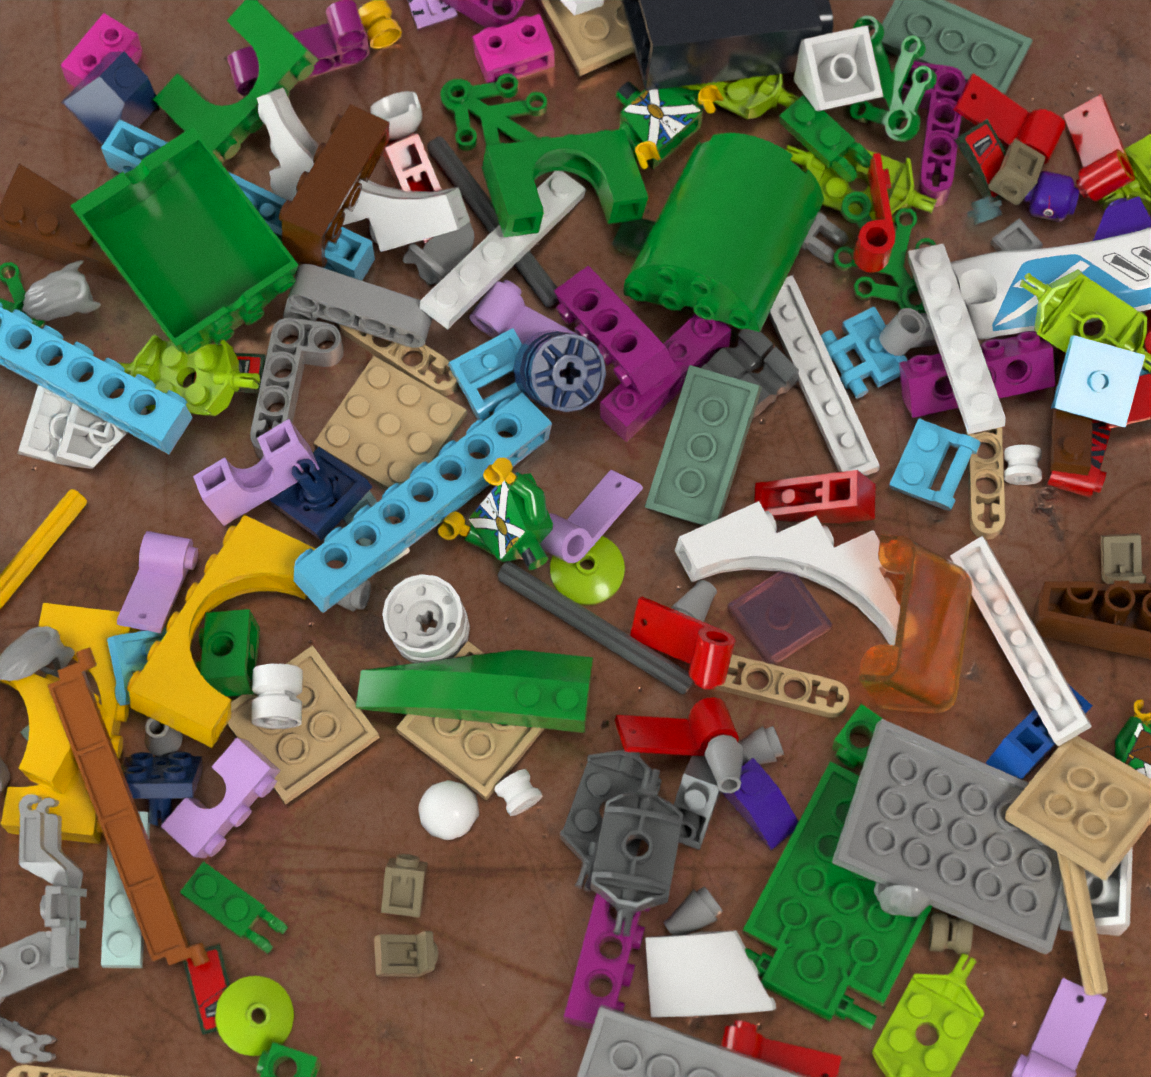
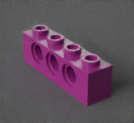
M589 265L554 290L560 303L556 307L559 315L568 325L574 322L577 334L587 338L597 346L604 358L605 366L612 363L615 367L613 369L615 375L625 387L631 384L642 395L677 369L667 347Z
M695 314L664 343L677 369L642 395L631 384L625 387L620 383L600 402V418L625 442L629 441L681 392L689 365L701 368L719 350L729 347L731 329L724 322L713 319L706 320Z
M1026 331L1016 337L1002 340L990 339L980 344L998 398L1055 386L1053 347L1047 340L1037 335L1036 332ZM940 353L930 356L917 355L910 360L899 362L902 398L912 418L959 408ZM1017 360L1013 365L1008 366L1011 362ZM946 376L943 380L936 382L939 378Z
M596 893L564 1013V1023L592 1030L601 1005L624 1012L625 1002L619 1001L622 986L630 988L635 964L629 963L632 948L640 950L645 927L638 924L642 911L649 912L650 908L638 911L633 915L630 937H623L625 921L622 923L620 936L613 934L616 920L609 913L613 906ZM610 941L617 943L622 949L621 954L615 959L603 957L599 950L604 943ZM604 979L611 984L612 991L605 997H596L590 992L589 987L595 980Z

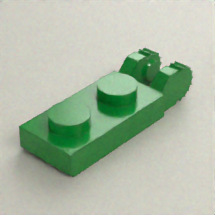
M802 95L779 115V122L826 167L832 168L849 183L858 177V173L843 156L848 154L865 169L870 167L872 160L870 153L860 143L855 142L856 140L824 110L816 111L805 95Z
M204 861L180 891L183 897L240 939H247L267 954L273 948L270 941L251 930L259 918L267 923L275 932L283 934L288 928L285 923L267 911L262 903Z

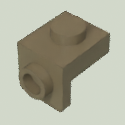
M1139 533L1101 535V579L1105 583L1113 584L1114 581H1129L1130 584L1146 583V575L1142 573L1141 535Z
M423 931L417 935L379 934L374 937L376 976L420 977L435 969L438 959V948L436 943L433 942L432 931Z

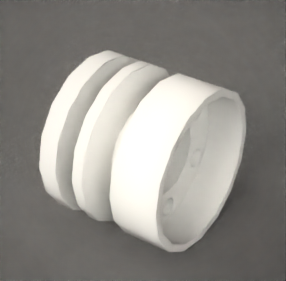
M424 574L408 577L393 587L386 598L382 615L385 630L400 654L408 661L419 663L454 658L467 643L470 630L467 612L451 584L441 578ZM431 620H434L436 628L429 627L427 632H425L421 625L423 623L429 624Z

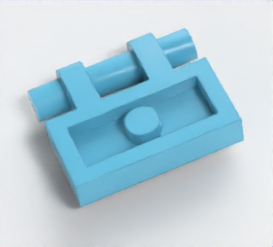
M875 306L842 323V329L846 334L845 337L838 340L832 330L826 331L821 335L831 360L834 361L842 374L840 379L847 389L850 388L857 399L868 393V389L862 381L863 379L871 376L877 387H880L900 377L899 362L907 361L905 355L896 356L890 354L881 345L879 336L880 332L886 327V324ZM852 349H855L863 362L856 367L853 366L846 354Z

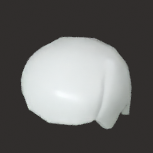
M415 92L395 93L373 103L370 107L371 114L390 122L389 140H398L412 134L417 130L422 121V109Z
M451 780L432 785L426 790L418 806L421 825L431 836L444 840H451L465 835L479 816L478 801L474 792L467 785Z

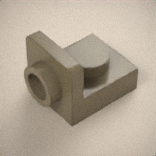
M1014 139L1006 151L1000 170L990 181L988 188L1015 205L1020 204L1036 185L1046 157L1019 140Z
M398 854L396 858L389 859L385 868L381 913L420 917L425 875L428 867L427 862L419 861L420 858L411 854Z

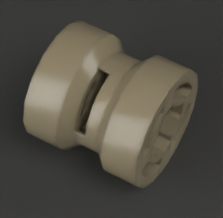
M932 912L929 928V951L942 952L945 949H953L956 954L963 953L969 955L972 944L973 923L959 917L948 918L945 913Z

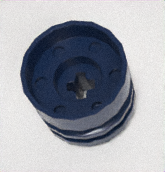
M556 330L537 332L525 340L516 354L513 367L515 382L520 391L535 404L564 412L581 410L594 402L603 389L606 376L604 358L594 343L583 336ZM569 367L570 374L561 377L559 374L560 369Z

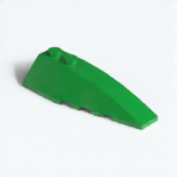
M510 650L361 670L356 709L585 733L593 657Z

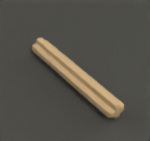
M1057 852L1084 992L1088 996L1104 994L1107 992L1108 986L1085 871L1083 867Z

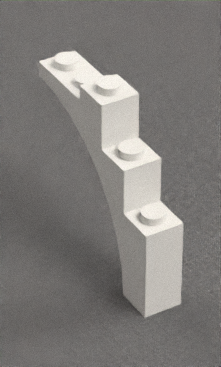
M284 88L257 98L259 104L258 113L270 134L272 153L280 163V166L269 171L271 189L274 194L292 201L297 193L296 186L300 176L304 171L310 172L314 165L313 158L319 144L303 126L295 114ZM361 180L362 191L353 212L345 210L346 215L343 225L369 218L371 236L378 243L380 251L383 252L458 230L469 223L470 219L459 187L434 192L403 191L378 185L370 180L368 182Z
M756 502L679 536L675 552L691 582L718 573L739 570L779 571L804 577L825 586L857 606L879 628L894 651L907 646L915 634V626L911 615L907 610L901 609L896 600V590L891 580L883 577L891 564V553L885 541L879 540L874 530L834 547V539L827 526L821 525L817 516L776 533L777 525L772 514L769 511L765 512L760 502Z

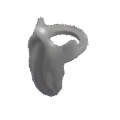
M467 223L458 230L435 236L425 244L423 249L415 243L411 244L403 257V262L406 264H416L419 276L428 284H438L471 252L475 235L471 223Z
M80 260L70 263L62 270L52 272L45 278L33 283L25 293L22 310L33 319L50 321L59 317H68L75 312L88 314L98 309L101 305L93 301L86 278L78 271V267L84 262Z
M49 626L29 629L11 643L0 655V680H19L31 676L39 669L46 674L59 677L57 670L67 667L75 651L70 647L64 646L60 640L59 632ZM53 662L55 670L47 668L46 665Z
M877 882L874 888V893L880 902L883 912L892 915L918 916L929 905L930 896L913 886L895 885L887 887Z

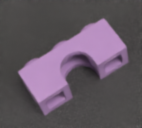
M290 419L257 438L264 456L255 466L239 469L233 467L224 457L193 476L202 500L223 526L297 483L298 480L292 475V468L295 465L301 473L303 472L297 463L299 460L310 459L314 462L317 470L320 469L309 444Z
M236 738L212 766L222 776L226 785L225 797L218 806L209 809L196 798H185L161 825L193 857L206 858L208 855L212 857L218 853L226 843L224 836L233 826H240L251 814L252 810L249 807L258 797L263 798L276 785L277 780L275 777L281 770L248 740Z

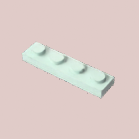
M139 812L149 839V812ZM108 846L101 966L103 968H142L144 938Z

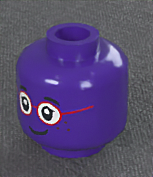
M1041 171L1036 185L1023 201L1030 202L1029 210L1033 216L1061 222L1067 215H1073L1079 196V189L1074 187V180L1070 176L1050 171Z

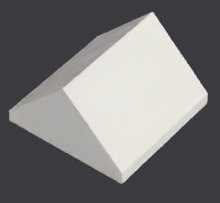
M868 26L801 40L794 82L816 111L883 97Z
M1133 848L1129 850L1106 881L1084 868L1097 934L1120 936L1130 926ZM1066 901L1060 919V929L1072 931Z

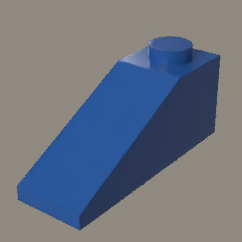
M1069 685L1086 714L1093 705ZM1034 709L1004 738L985 763L1024 780L1057 744L1054 743L1037 710Z

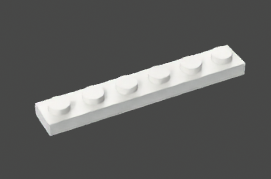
M555 171L537 188L544 209L539 233L504 238L500 225L497 226L421 299L419 308L446 329H449L584 198L586 188L563 171Z
M944 244L908 251V262L968 434L1004 427L1006 417Z
M793 275L786 277L768 316L787 358L799 369L798 382L839 472L858 470L865 476L875 473L880 468L878 460Z
M981 536L950 555L1054 743L1060 746L1091 728V723L986 539Z

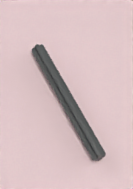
M438 136L427 144L429 154L454 187H459L463 199L489 233H491L500 225L492 201L445 139ZM528 251L514 266L546 307H551L558 302L554 290L558 287L532 253Z
M507 561L498 572L499 581L674 690L685 694L693 684L694 680L689 677L686 670L512 562Z

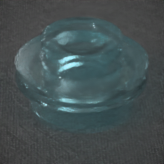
M988 196L971 203L973 210L967 212L968 218L972 217L974 224L977 225L1001 216L1002 213L999 206H1002L1001 200L993 202L992 196Z

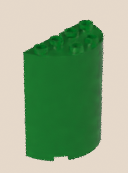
M194 126L143 158L133 170L126 173L121 172L70 205L73 212L179 352H185L187 355L212 342H215L216 345H221V340L228 341L235 333L233 330L243 323H246L248 326L258 321L265 313L263 308L278 294L287 291L296 282L293 276L298 269V263Z
M720 133L713 135L710 141L699 142L693 149L624 282V295L636 301L651 302L674 311H681L684 306L694 308L695 314L703 319H713L732 324L739 329H750L760 332L824 202L823 192L817 179L809 169L802 171L796 164L790 161L793 156L791 153L776 144L755 136L740 133Z

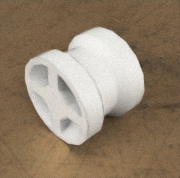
M1014 445L1004 450V459L1008 462V468L1004 472V480L1014 485H1031L1040 482L1042 471L1038 468V462L1042 458V450L1033 445Z
M522 769L509 775L494 788L498 797L505 799L507 803L506 810L510 816L524 812L543 797L539 788H534L531 785V776L527 769Z

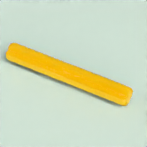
M70 489L1 572L0 609L87 504V500L81 493Z

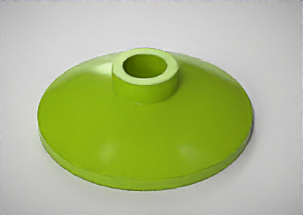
M601 536L578 562L567 563L554 555L551 558L550 575L554 587L558 592L579 605H596L608 600L618 591L624 579L625 564L623 556L618 547L604 536ZM583 560L593 561L594 567L590 570L583 569L580 566Z
M263 976L243 977L230 984L221 994L215 1011V1023L222 1040L232 1050L248 1056H259L264 1050L270 1051L273 1042L282 1045L290 1034L294 1020L293 1005L288 993L280 984ZM255 1008H260L264 1013V1018L260 1023H255L251 1018V1013Z

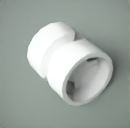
M265 664L253 669L252 691L258 695L252 701L251 722L253 725L269 729H287L302 724V702L296 698V696L302 693L303 671L301 668L288 664Z

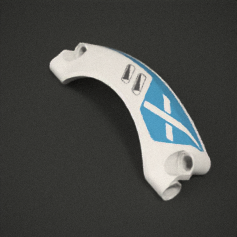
M1151 227L1091 242L1041 249L998 251L950 262L978 340L1035 331L1034 326L1038 306L1037 297L1023 287H1020L1021 280L1024 279L1026 281L1024 276L1027 273H1030L1046 285L1079 269L1085 276L1139 312L1151 309ZM1091 318L1087 320L1085 323L1098 321L1101 319Z

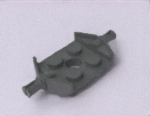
M623 748L619 751L588 755L587 764L564 828L560 832L562 841L582 861V868L575 883V887L582 889L585 878L588 875L584 891H591V878L603 821L600 809L606 804L607 800L620 794L638 792L642 785L644 768H650L637 752H625ZM651 769V773H650L649 783H651V780H652V774H653V770H652V769ZM660 778L658 779L656 791L658 792L662 781ZM632 839L627 843L626 849L632 856L636 857L642 839Z
M644 768L642 785L638 792L620 794L607 800L590 888L616 908L618 913L613 934L617 936L621 934L623 921H625L623 937H630L632 919L636 912L668 903L683 814L672 803L658 796L656 789L660 771L657 769H653L652 780L649 783L651 768ZM632 839H642L647 843L649 849L645 855L635 857L627 851L626 845Z

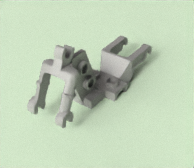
M29 794L24 796L19 803V866L52 883V886H46L45 895L42 896L40 902V913L42 918L45 919V927H51V931L37 932L0 949V1005L6 997L69 969L79 968L80 929H86V921L80 920V897H87V889L81 888L82 869L64 854L61 849L62 818L59 815L49 813L50 807L59 805L60 802L57 799L45 798L42 800L41 796ZM34 803H38L36 810L31 809ZM0 1017V1047L10 1051L14 1060L19 1063H32L34 1061L50 1062L55 1060V1053L44 1050L45 1045L56 1042L55 1036L50 1034L37 1035L20 1027V1024L16 1021L12 1023Z

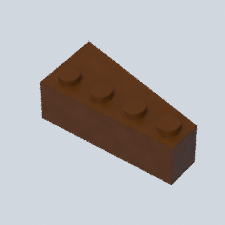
M352 104L349 105L343 116L337 115L331 126V137L326 144L322 142L318 146L313 158V167L310 172L304 171L296 186L297 193L292 201L287 200L284 203L279 214V220L282 221V244L294 260L302 264L325 267L328 261L325 258V249L328 243L337 244L342 234L341 228L345 220V210L353 212L362 191L360 181H369L389 142V121Z
M19 163L0 204V244L64 265L83 260L84 262L78 267L79 270L128 285L71 209L70 205L78 201V199Z
M1094 581L1044 582L1036 600L1033 623L1041 637L1151 659V583L1130 584L1129 581H1114L1113 584H1095Z

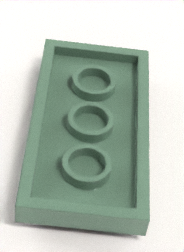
M895 0L882 23L884 37L881 42L884 50L900 57L903 40L910 35H915L925 43L926 51L921 58L914 60V62L955 67L963 73L965 85L970 75L975 73L1004 95H1006L1033 39L946 0ZM912 44L909 52L915 51L918 44Z
M689 365L645 508L702 526L722 517L762 390L760 385Z

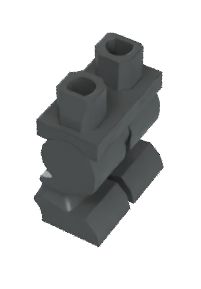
M750 329L741 330L738 344L735 348H722L707 364L701 367L705 370L760 385L762 390L753 418L759 415L770 403H774L779 394L787 393L798 382L799 369L777 347L773 349V343L761 331L758 332ZM763 366L760 373H752L754 369H760Z

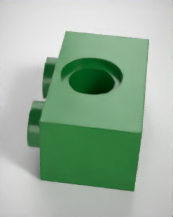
M250 609L206 613L204 628L199 630V644L202 649L201 661H197L196 667L203 678L224 696L255 694L252 691L253 669L257 667L260 627Z

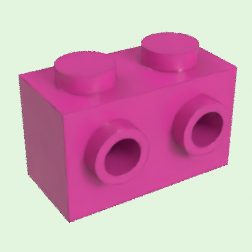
M103 13L61 64L66 81L76 87L109 52L124 51L137 64L143 51L138 34Z
M540 14L532 17L522 16L510 24L498 28L489 27L473 36L474 54L486 83L497 82L498 78L503 74H512L518 79L555 66L554 48Z

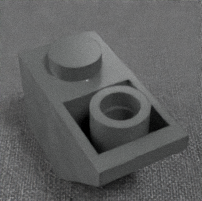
M692 755L683 774L674 802V806L683 814L679 842L698 850L701 848L721 794L705 756Z

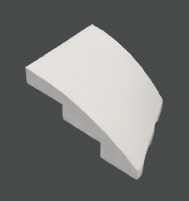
M38 385L17 454L61 465L93 469L128 432ZM143 408L141 415L146 414L147 408Z
M703 931L690 935L650 936L645 938L651 1017L719 1015L776 1009V1003L773 997L768 996L757 976L759 971L754 962L746 955L745 946L737 931Z

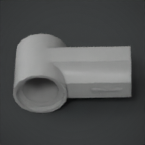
M911 308L901 309L880 332L879 336L883 348L896 356L904 355L910 348L937 345L927 314H919Z

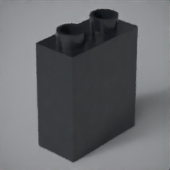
M621 0L645 91L793 73L796 70L801 40L833 33V14L829 0Z

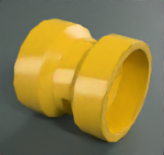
M373 0L358 10L364 28L367 31L368 43L373 49L388 47L401 37L402 30L398 22L391 18L392 10L387 1Z

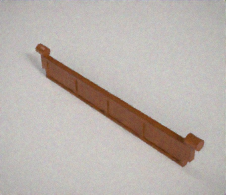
M90 647L76 652L79 662L57 670L60 680L49 684V691L152 961L166 957L168 965H172L191 957L194 966H198L209 961L203 942L189 947L85 670L96 667L97 663Z

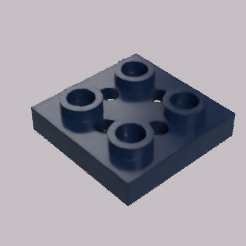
M318 447L313 452V455L320 469L317 470L314 462L310 459L299 460L297 463L303 472L301 473L295 465L292 468V475L298 482L270 498L269 501L274 508L322 541L366 495L372 486L365 477L321 447Z
M148 752L134 753L130 757H125L121 766L133 799H148L149 823L153 825H158V818L160 817L162 825L172 814V798H193L203 771L202 756H192L188 752H175L166 757H153V754Z

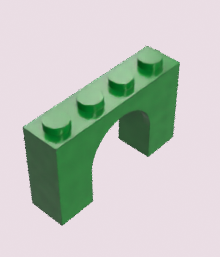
M245 0L226 20L253 47L259 61V74L256 84L245 98L231 105L212 104L190 81L177 73L153 99L184 131L194 126L221 163L234 157L240 150V144L248 135L255 133L263 126L264 123L261 121L258 113L259 104L257 98L284 88L289 97L290 90L299 81H303L310 76L314 65L319 60L258 0Z
M624 129L601 130L595 133L579 135L568 134L563 137L547 139L535 138L529 141L497 143L486 146L481 169L504 238L539 233L544 209L534 180L552 171L575 173L591 183L598 194L608 224L641 220L643 218L648 194Z

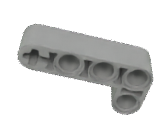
M303 264L298 267L295 275L296 282L289 292L283 318L316 321L317 317L408 347L419 348L425 344L433 318L419 308L421 300L319 266Z
M283 318L274 324L250 432L254 451L260 460L263 458L264 453L257 438L268 432L269 427L273 429L288 419L293 423L304 365L331 367L341 361L344 355V348L340 332L334 325L298 318ZM289 335L298 337V340L292 344L282 343V340ZM323 341L334 342V345L329 349L318 348V345ZM281 369L291 370V373L285 378L274 376ZM280 402L284 404V408L278 412L267 410L273 403Z

